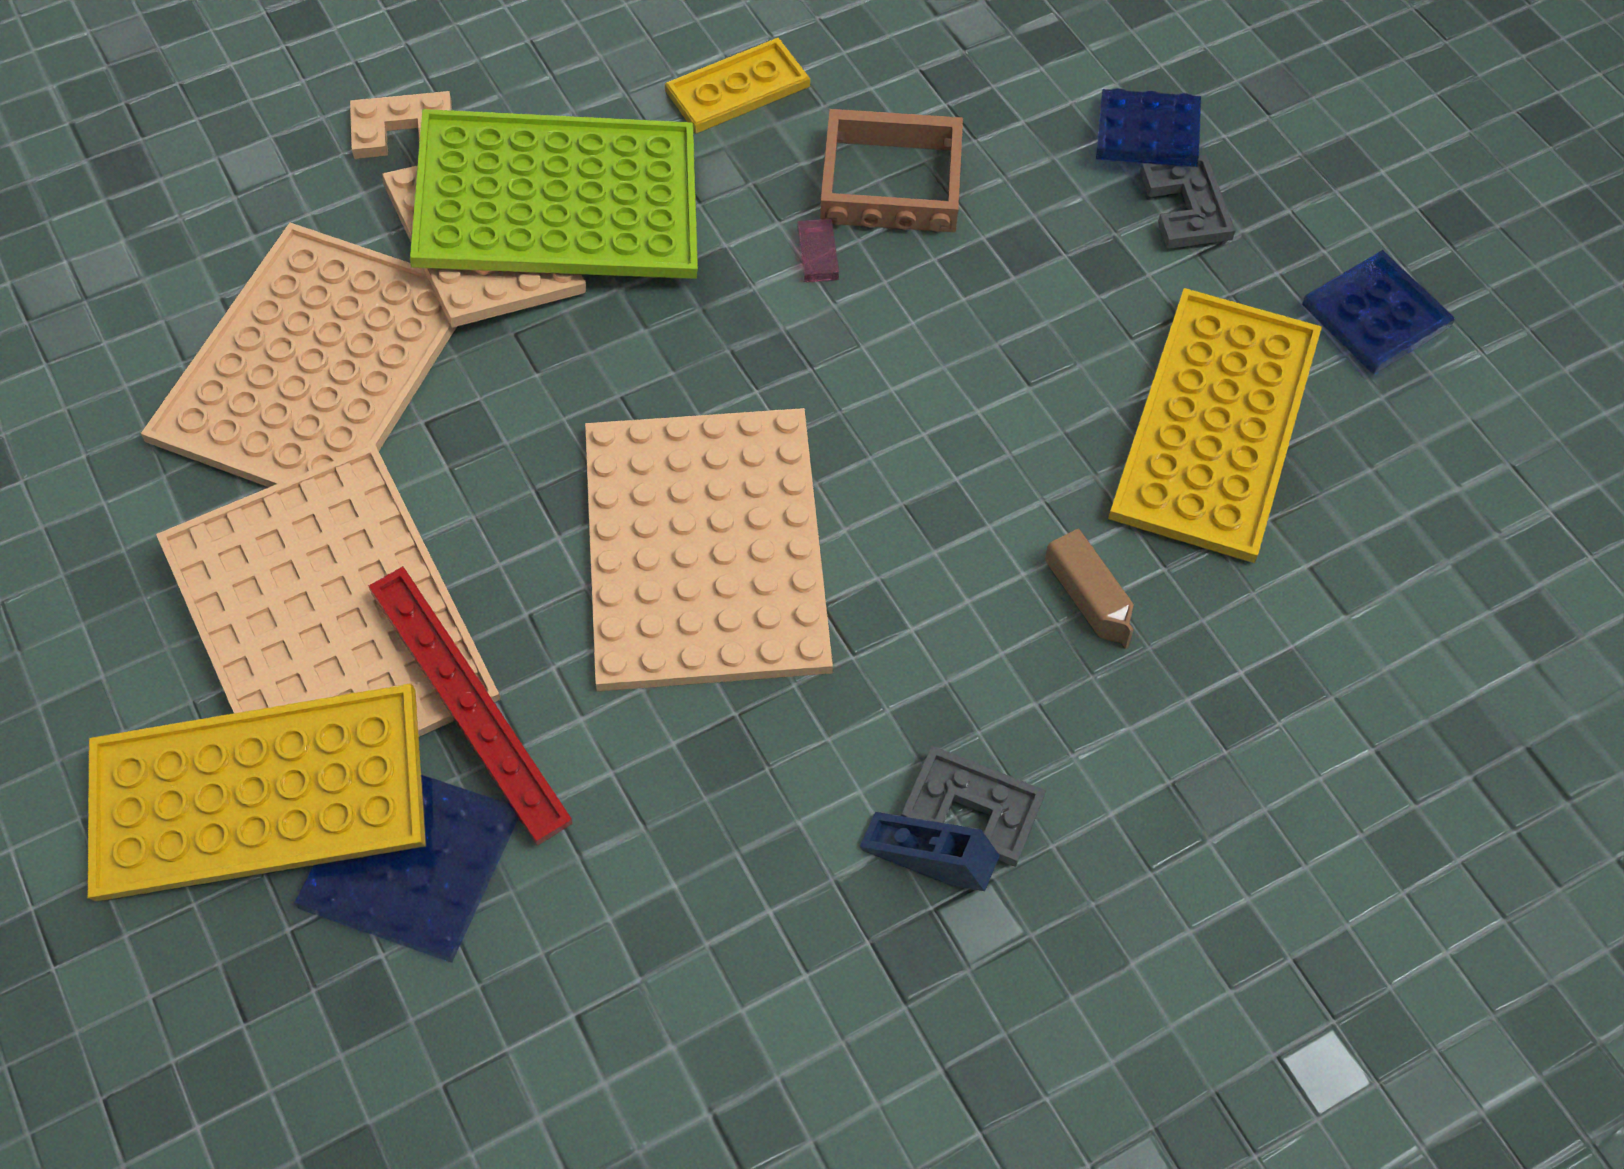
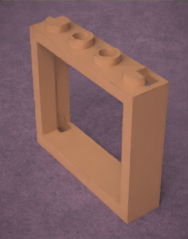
M830 109L821 192L820 223L903 230L956 232L959 208L963 118ZM837 143L951 150L948 201L833 193Z

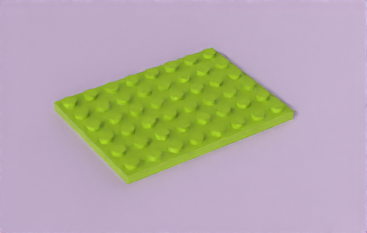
M422 109L410 252L411 268L697 279L693 122Z

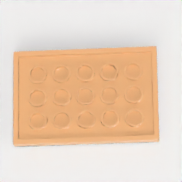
M418 165L382 173L383 185L410 242L412 240ZM423 268L451 328L586 293V282L581 274Z

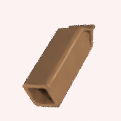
M1076 529L1050 542L1047 546L1045 561L1100 638L1121 643L1125 649L1129 648L1134 630L1130 625L1134 604L1080 529Z

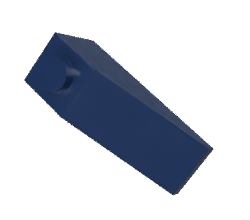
M881 812L874 813L860 844V848L864 852L948 885L984 892L1000 856L981 829Z

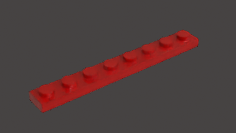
M404 566L368 585L371 594L535 844L537 846L572 825V818Z

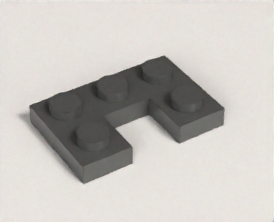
M1207 154L1142 163L1140 174L1148 197L1181 193L1187 208L1184 211L1161 213L1159 216L1158 225L1167 249L1233 240L1235 228Z
M932 745L901 816L944 823L953 801L990 815L991 817L984 834L1000 855L998 860L1016 867L1046 790Z

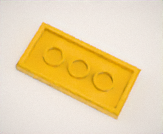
M775 38L666 82L665 92L685 120L693 122V131L697 134L810 87V77L779 38Z

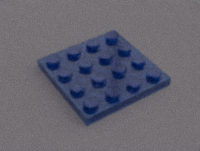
M421 774L426 846L314 865L295 904L298 909L452 963L519 818L508 803Z

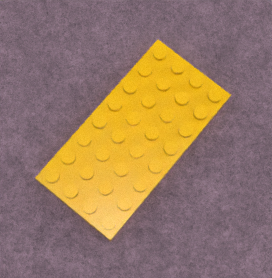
M1184 288L1108 519L1255 563L1322 326Z
M411 683L89 738L88 898L95 902L426 846L416 690Z

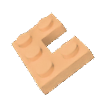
M450 91L350 100L351 145L354 159L388 156L387 131L418 128L420 143L422 109L452 110Z

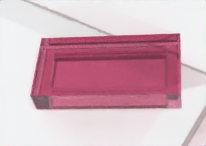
M832 219L798 221L797 229L804 282L839 280Z

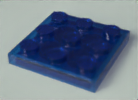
M1120 88L1112 90L1102 89L1096 159L1197 167L1200 145L1201 96H1193L1187 93L1165 94L1156 91H1126Z
M1383 250L1305 295L1302 305L1373 375L1451 328L1456 319Z

